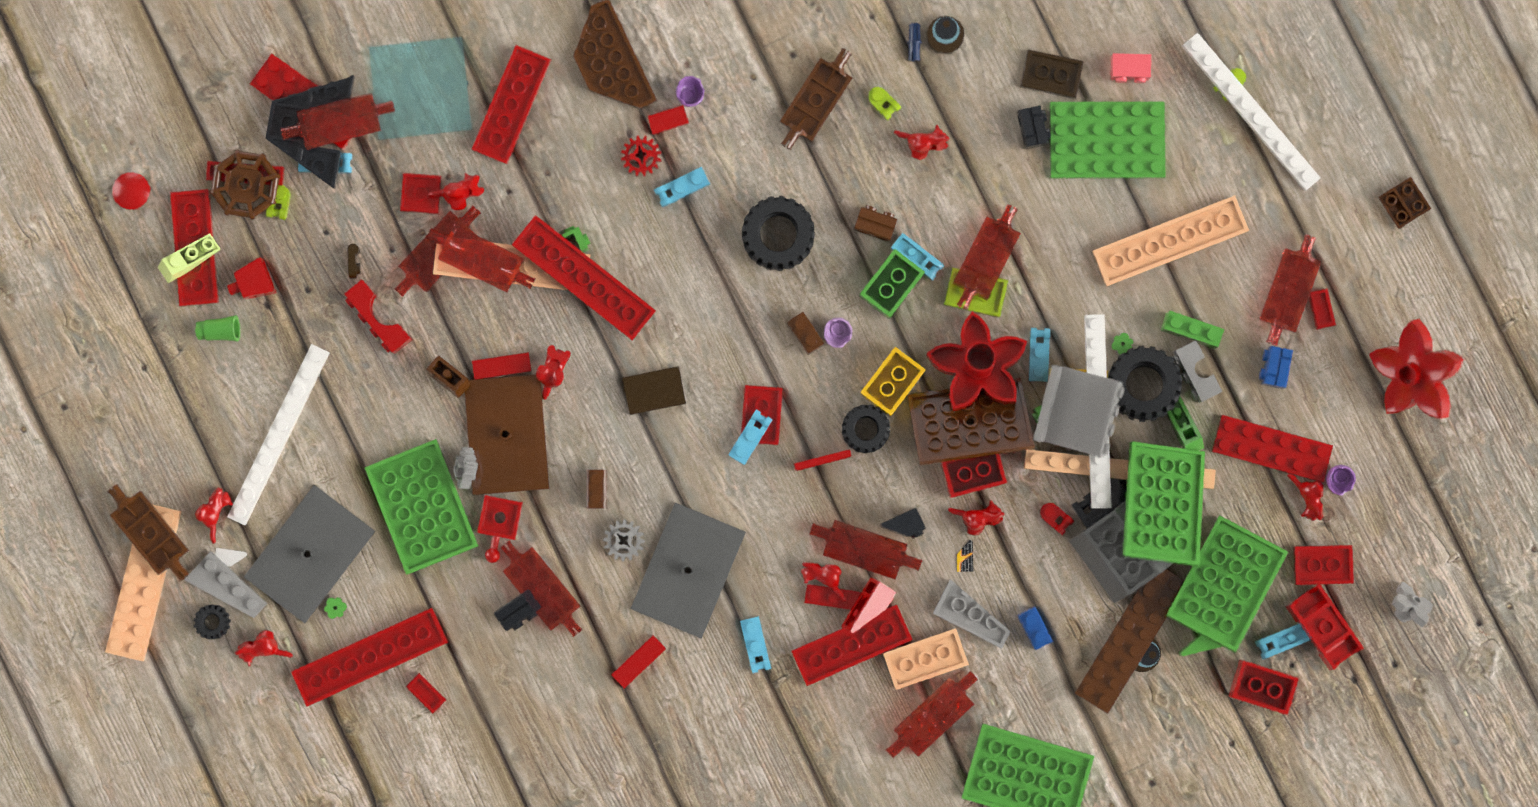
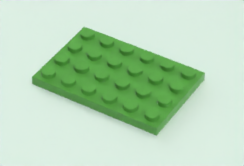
M1050 102V179L1166 177L1165 102Z
M437 439L364 467L406 575L479 546Z
M1134 441L1129 443L1123 557L1190 566L1199 565L1205 464L1204 451Z
M1219 515L1200 550L1199 565L1191 567L1166 616L1236 653L1288 551Z
M982 723L961 798L990 807H1080L1094 756Z

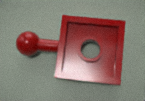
M484 496L477 533L492 536L491 546L485 552V559L489 563H496L500 559V552L497 550L500 537L516 540L523 502ZM498 512L505 514L506 518L503 523L495 521V515Z

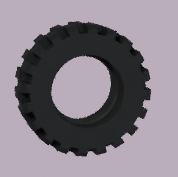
M772 196L764 201L762 199L749 210L744 219L742 240L745 251H747L748 256L757 265L763 266L767 270L783 271L784 269H792L797 264L799 265L803 262L813 247L815 237L814 222L811 219L810 213L805 210V207L801 203L798 204L792 198L787 199L785 196L774 198ZM771 217H786L796 228L795 242L784 251L770 250L761 240V227Z
M1138 346L1137 349H1128L1125 354L1122 353L1114 361L1108 376L1109 379L1123 382L1124 393L1122 398H1119L1117 404L1119 406V413L1129 416L1128 419L1131 420L1138 419L1139 422H1145V420L1155 421L1158 417L1162 418L1167 415V412L1175 407L1182 388V375H1180V369L1174 363V359L1171 356L1168 357L1162 349L1158 351L1153 346H1150V348ZM1148 367L1160 374L1163 388L1155 399L1141 401L1129 394L1126 380L1134 369Z

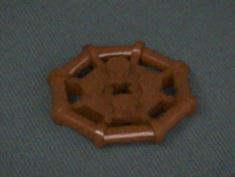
M238 149L218 165L215 164L210 195L214 196L224 210L225 215L246 217L253 220L271 205L276 204L277 188L281 177L267 160L264 153L256 154ZM242 159L256 162L253 166L245 165L242 163ZM237 161L238 165L236 168L229 172L225 170V168ZM261 164L267 171L269 176H262V174L258 170ZM222 173L226 175L224 187H220ZM247 179L250 186L243 189L240 182H244ZM271 181L269 195L267 196L264 194L265 182ZM226 191L229 194L230 198L232 199L229 204L224 199L221 192ZM260 197L266 199L253 209V202L258 201ZM236 203L247 204L248 210L234 208Z

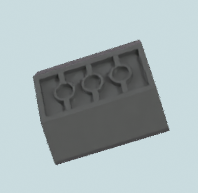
M1126 501L1069 540L1114 603L1136 591L1172 564L1123 557Z

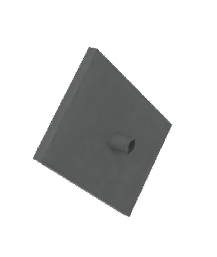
M314 485L245 574L244 578L303 623H306L376 531ZM308 550L311 553V557L306 556Z
M675 502L631 609L702 639L746 532ZM686 567H690L692 569V572L690 574L685 573Z

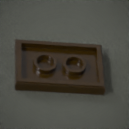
M1028 49L1020 87L1076 99L1084 61Z
M679 366L622 377L630 415L686 404Z

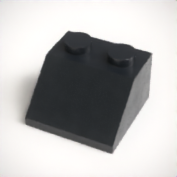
M917 507L880 524L883 529L904 537L911 536L912 539L923 535L922 530L926 529Z

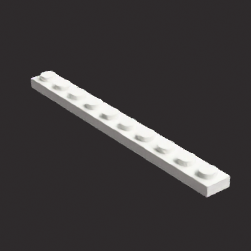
M1196 33L1182 45L1302 189L1306 191L1320 179L1319 175L1203 38Z
M1104 314L1084 315L1086 373L1107 378ZM1109 452L1103 458L1089 454L1091 508H1111Z
M311 344L227 516L228 518L243 525L247 524L330 354L329 352Z

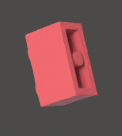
M1112 54L1110 80H1115L1117 83H1125L1127 80H1134V83H1146V80L1151 78V54Z

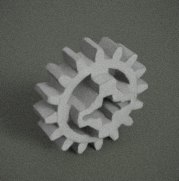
M462 447L460 456H456L453 473H455L459 489H470L472 485L471 480H475L478 463L476 462L473 448Z
M623 520V524L616 521L615 527L611 524L609 525L610 532L605 531L608 538H603V541L608 542V544L604 548H610L608 555L614 553L615 560L619 556L622 561H625V557L632 560L633 554L639 556L638 549H644L640 546V543L645 542V540L640 538L644 535V532L639 533L640 526L634 528L633 521L629 525L626 520ZM625 527L631 530L627 533H622L619 528ZM614 534L616 543L612 546L611 538ZM636 535L637 544L634 547V545L632 544V538ZM620 536H628L627 542L630 547L625 544L620 545ZM621 548H626L629 553L623 554L617 551Z

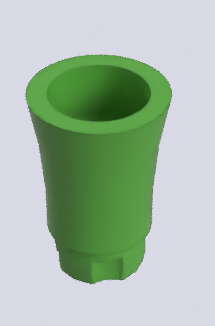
M237 315L226 318L198 321L195 327L196 337L198 340L238 342L240 339L239 318Z

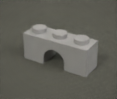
M1196 340L1173 352L1174 356L1172 358L1175 364L1181 367L1183 371L1181 373L1182 378L1186 384L1189 383L1192 389L1190 393L1195 401L1198 400L1201 403L1222 392L1214 375L1201 378L1195 373V364L1197 361L1205 358Z

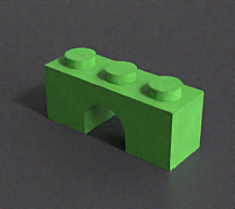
M1168 311L1160 331L1178 337L1196 340L1198 344L1216 349L1219 347L1224 329L1173 311Z

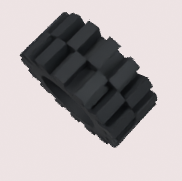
M219 605L201 607L193 619V622H195L193 626L196 628L197 634L209 640L221 638L230 629V615L226 612L225 608ZM211 614L216 615L219 619V625L214 630L207 628L205 625V619Z

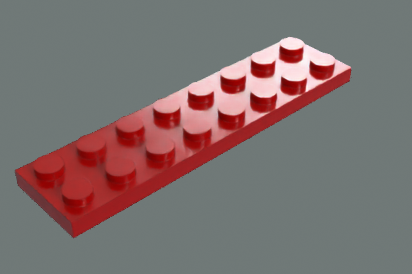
M536 215L512 243L514 248L632 341L656 312L654 308Z
M430 608L293 670L291 674L306 707L447 644L448 640L434 609Z

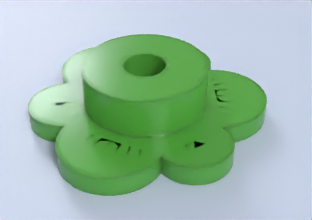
M1122 333L1120 336L1116 335L1114 337L1111 347L1121 355L1132 348L1133 340L1129 338L1127 333Z
M339 597L336 599L329 598L326 601L327 606L324 608L325 612H328V617L335 619L336 617L343 616L347 605Z

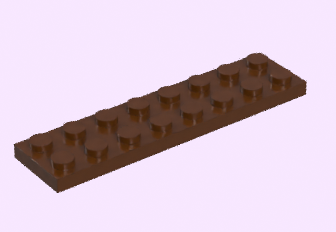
M1165 569L1138 588L1074 694L1106 714L1110 712L1166 620V615L1185 580Z

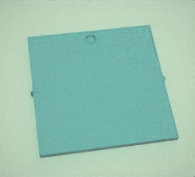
M462 37L369 47L373 83L372 95L374 96L378 140L472 130L467 87L469 82L466 77Z

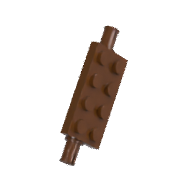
M841 48L834 62L831 61L830 63L822 58L819 59L780 120V123L789 129L788 134L781 142L783 147L787 145V149L791 150L799 136L813 142L853 77L844 72L843 68L850 56H852V53L849 51L846 53V49Z
M118 484L112 486L113 489L110 488L107 492L117 502L118 508L110 515L111 518L157 575L170 569L179 582L184 580V577H188L189 572L185 570L179 561L190 550L145 494L139 491L130 498L123 493Z

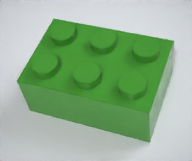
M894 249L859 294V297L890 319L925 274V271Z

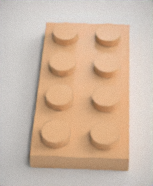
M956 628L883 653L895 690L969 665Z

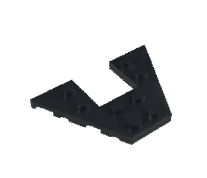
M354 75L335 82H329L323 86L310 88L298 94L295 93L285 98L273 100L271 103L265 139L333 189H336L342 151L305 145L310 110L313 108L349 114L355 79Z

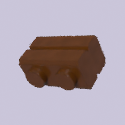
M866 205L865 208L861 207L854 231L890 242L898 220L894 218L895 215L886 211L881 214L876 212V208Z
M801 312L787 322L807 355L824 346V342L804 312Z
M437 356L426 369L429 376L457 398H460L471 385L466 376L441 356Z
M587 470V509H607V470Z

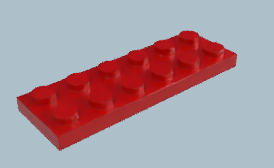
M515 45L472 146V151L506 165L508 164L551 63V59Z
M272 53L250 82L252 87L272 101L318 86ZM311 108L308 126L344 150L365 119L350 108L349 114Z
M210 190L170 192L175 252L208 234H211L214 239ZM215 254L183 276L177 278L180 307L219 303Z
M1221 415L1211 452L1324 483L1333 445Z
M896 604L884 610L854 633L842 628L798 647L791 652L806 686H809L913 639Z

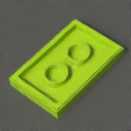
M952 267L944 305L1000 318L1008 280Z

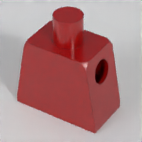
M261 257L235 271L236 282L227 285L231 296L241 292L244 299L277 293L265 261Z

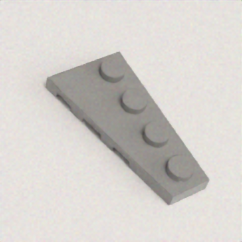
M212 551L184 579L253 618L268 604Z
M951 579L949 580L933 614L1002 649L1011 631Z

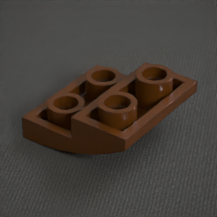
M1409 177L1378 197L1398 229L1432 209L1412 177Z

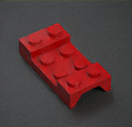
M1320 584L1313 586L1285 606L1295 622H1299L1320 653L1318 654L1329 671L1335 670L1344 660L1364 649Z

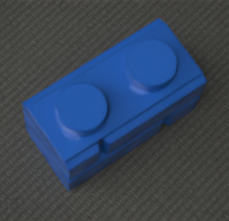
M1269 346L1267 350H1264L1262 361H1265L1264 369L1261 368L1259 373V380H1262L1261 385L1280 389L1287 387L1293 350Z
M1032 607L1017 615L1034 650H1038L1053 642L1036 607Z

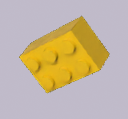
M894 347L860 392V395L891 417L926 369L897 347Z

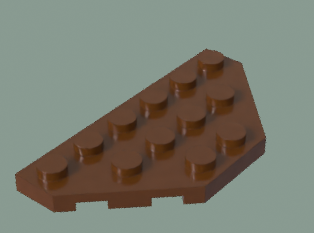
M602 0L591 5L577 48L573 54L589 91L638 109L657 102L655 94L610 0Z

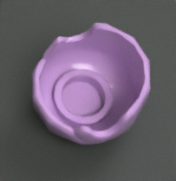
M832 318L824 326V339L833 348L844 347L852 337V327L849 321L844 318Z

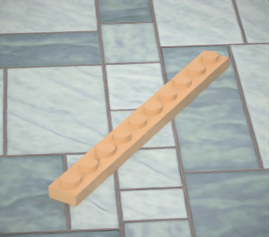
M1025 450L1024 469L1090 476L1089 456ZM1110 458V478L1127 480L1128 460ZM1204 469L1203 488L1214 489L1216 470Z

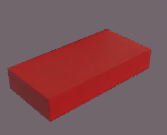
M684 105L647 116L653 135L689 124Z
M1328 288L1308 292L1316 330L1336 326Z
M418 673L405 686L432 714L447 700L421 673Z

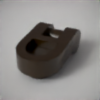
M350 244L347 248L349 279H357V275H361V265L357 263L360 248L356 244Z

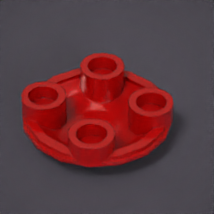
M127 172L120 175L112 187V195L115 202L127 210H138L147 202L151 192V186L148 184V181L142 175L135 172Z

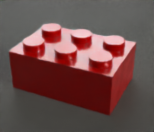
M1000 454L940 462L950 498L1007 483Z
M1239 660L1228 697L1288 715L1299 678Z

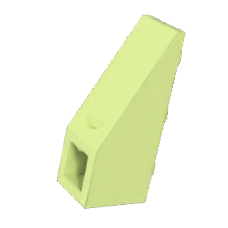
M208 234L163 258L158 269L166 281L170 283L220 251V247L211 234Z

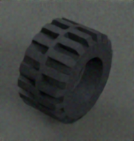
M865 404L856 406L848 412L842 423L844 441L856 452L866 454L875 452L883 447L888 440L890 422L886 414L878 407ZM870 418L876 423L877 434L873 439L861 440L855 434V424L858 420Z

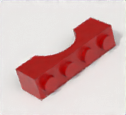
M361 279L344 293L347 297L345 299L346 303L352 309L355 307L358 310L357 316L363 323L367 322L371 326L369 331L375 338H381L383 341L381 345L388 353L391 351L393 354H396L412 341V338L400 324L383 325L376 320L373 314V303L376 294L364 280Z

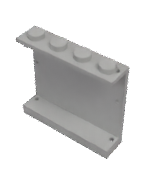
M1052 365L1033 440L1052 443L1103 458L1109 452L1110 444L1108 439L1114 432L1115 425H1113V420L1119 412L1117 404L1119 398H1122L1124 393L1123 382L1059 365Z

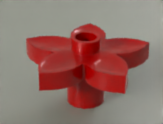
M972 311L965 319L961 329V345L945 343L927 352V358L938 371L947 375H955L949 391V400L953 411L970 406L976 401L981 391H984L995 402L1016 404L1017 389L1015 381L1005 369L1014 366L1020 360L1027 340L1014 336H1005L991 341L990 330L987 324Z
M1420 319L1411 320L1404 327L1400 335L1399 346L1376 349L1369 353V356L1378 372L1392 380L1385 392L1386 414L1399 413L1417 404L1419 409L1430 417L1443 419L1449 417L1450 398L1442 381L1456 375L1463 364L1464 358L1450 350L1433 352L1431 334Z

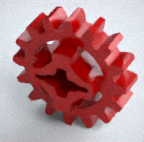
M637 135L635 141L630 138L629 145L624 143L626 150H621V154L625 155V157L621 158L622 162H626L623 165L624 169L629 167V174L634 171L636 177L640 173L646 177V172L652 175V169L659 168L656 163L662 162L658 158V156L662 155V152L656 151L659 145H653L654 139L647 141V136L640 140L639 135ZM643 144L649 146L652 150H646ZM636 146L635 151L629 154L630 150ZM639 149H641L643 155H646L643 157V164L641 163V160L638 158L640 153ZM653 159V162L647 167L648 161ZM630 162L637 163L640 168L634 167Z

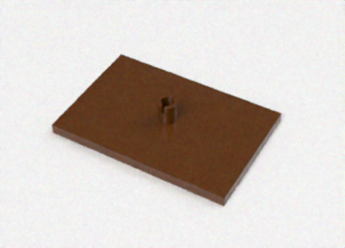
M536 375L469 380L471 385L465 391L469 448L474 450L476 462L478 463L475 480H471L472 494L484 495L550 489L542 386ZM508 431L509 436L504 438L503 433Z
M1021 378L1014 379L1017 389L1016 404L995 402L984 391H981L976 401L970 406L953 411L949 400L950 389L907 395L919 465L1034 449Z

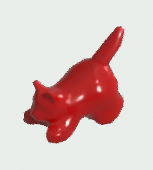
M938 125L935 126V130L932 133L909 134L898 130L894 131V134L899 138L907 139L911 156L917 160L926 158L930 150L941 151L948 147L946 142L949 140V136Z
M465 173L463 180L449 183L442 190L429 192L428 196L433 198L443 197L450 204L451 209L460 211L466 208V199L468 197L482 195L484 188L478 187L479 175L471 176Z
M554 345L548 347L546 362L544 365H540L536 371V378L544 385L542 392L544 400L547 399L552 388L562 384L564 380L563 369L571 356L570 351L556 350Z
M1287 474V477L1299 489L1306 504L1305 511L1301 514V517H1306L1312 521L1316 519L1321 521L1323 519V504L1320 499L1324 494V485L1320 481L1301 483L1296 476Z
M219 487L211 494L209 502L202 504L195 511L196 519L210 529V540L213 544L216 543V524L221 509L227 505H233L228 492H223Z
M990 500L989 506L983 510L964 511L951 507L948 508V511L953 515L962 516L967 533L974 536L982 533L985 525L993 526L1002 522V517L1005 515L1004 512H1001V508L994 504L992 500Z
M802 563L803 567H805L801 570L805 584L816 579L831 588L842 601H846L845 594L838 588L842 573L840 567L830 564L821 567L817 563Z
M269 630L259 633L255 641H246L240 644L238 650L235 651V654L239 655V658L246 662L249 667L252 660L258 656L278 655L289 658L293 657L292 653L278 649L274 633Z

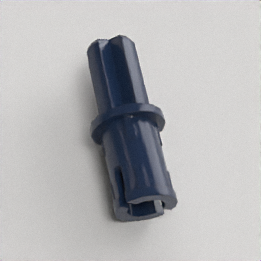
M919 23L909 24V41H907V44H909L908 61L915 62V60L917 62L920 61V44H922V41H920Z

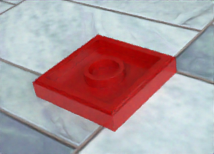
M403 173L400 211L439 214L440 197H429L428 193L441 190L442 176Z

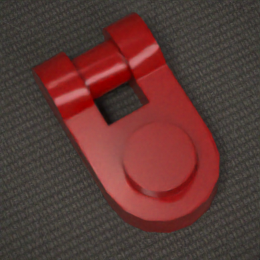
M1046 503L1040 508V517L1062 536L1066 532L1065 529L1075 522L1054 503ZM1059 516L1063 519L1060 525L1055 522Z

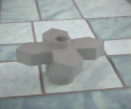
M1402 582L1396 590L1398 595L1392 601V605L1396 607L1394 614L1401 622L1405 623L1412 619L1420 627H1424L1428 623L1429 616L1427 614L1432 610L1433 604L1424 597L1416 596L1413 589L1405 582Z

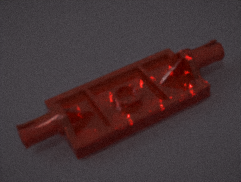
M372 93L304 109L296 112L298 117L297 125L280 128L283 140L297 136L302 137L305 148L308 150L381 131L378 120L379 115L395 112V108H393L394 103L390 100L375 104Z
M473 205L459 218L449 211L399 264L398 267L406 273V277L394 289L404 297L415 284L419 285L427 293L442 277V275L433 274L437 236L477 240L479 237L470 229V224L481 212Z
M1007 205L1000 219L994 220L986 217L953 282L954 285L964 290L957 302L960 308L963 302L966 301L963 309L968 310L974 295L986 301L988 300L1021 234L1011 227V222L1018 211L1016 207H1013L1011 213H1009L1012 205Z
M455 224L450 234L445 235L431 227L429 233L435 235V237L430 234L426 236V239L441 245L442 251L438 260L508 293L512 283L517 282L531 289L533 284L526 280L532 283L535 282L536 278L521 272V269H519L524 260L523 257Z
M1305 234L1300 250L1293 251L1285 248L1259 317L1260 321L1272 326L1266 340L1267 343H1272L1271 345L1278 346L1283 330L1292 333L1297 331L1322 262L1314 259L1311 254L1317 239L1314 236L1310 238L1311 235Z
M834 520L832 528L830 527L829 529L813 523L809 535L825 539V542H827L823 556L895 580L900 567L905 566L919 571L922 564V559L906 555L908 544Z
M510 540L507 541L505 544L508 548L502 545L500 549L511 560V564L502 572L520 594L527 589L532 592L534 598L541 605V609L536 611V613L551 631L559 624H563L572 637H575L577 635L575 630L580 633L583 629L572 618V614L581 605L533 547L523 554L518 552Z
M969 671L958 683L948 678L894 729L898 739L885 749L894 759L905 747H909L919 757L975 705L966 695V690L978 681L976 676Z

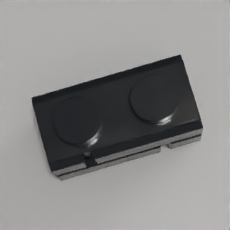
M1041 105L1018 110L1017 116L1025 150L1048 145L1051 134L1049 128H1045L1044 121H1047L1045 110H1041Z
M527 589L495 611L494 615L501 622L500 624L505 631L510 629L515 631L524 625L522 623L523 620L527 619L530 621L538 615L536 611L541 609V605L534 598L532 592Z

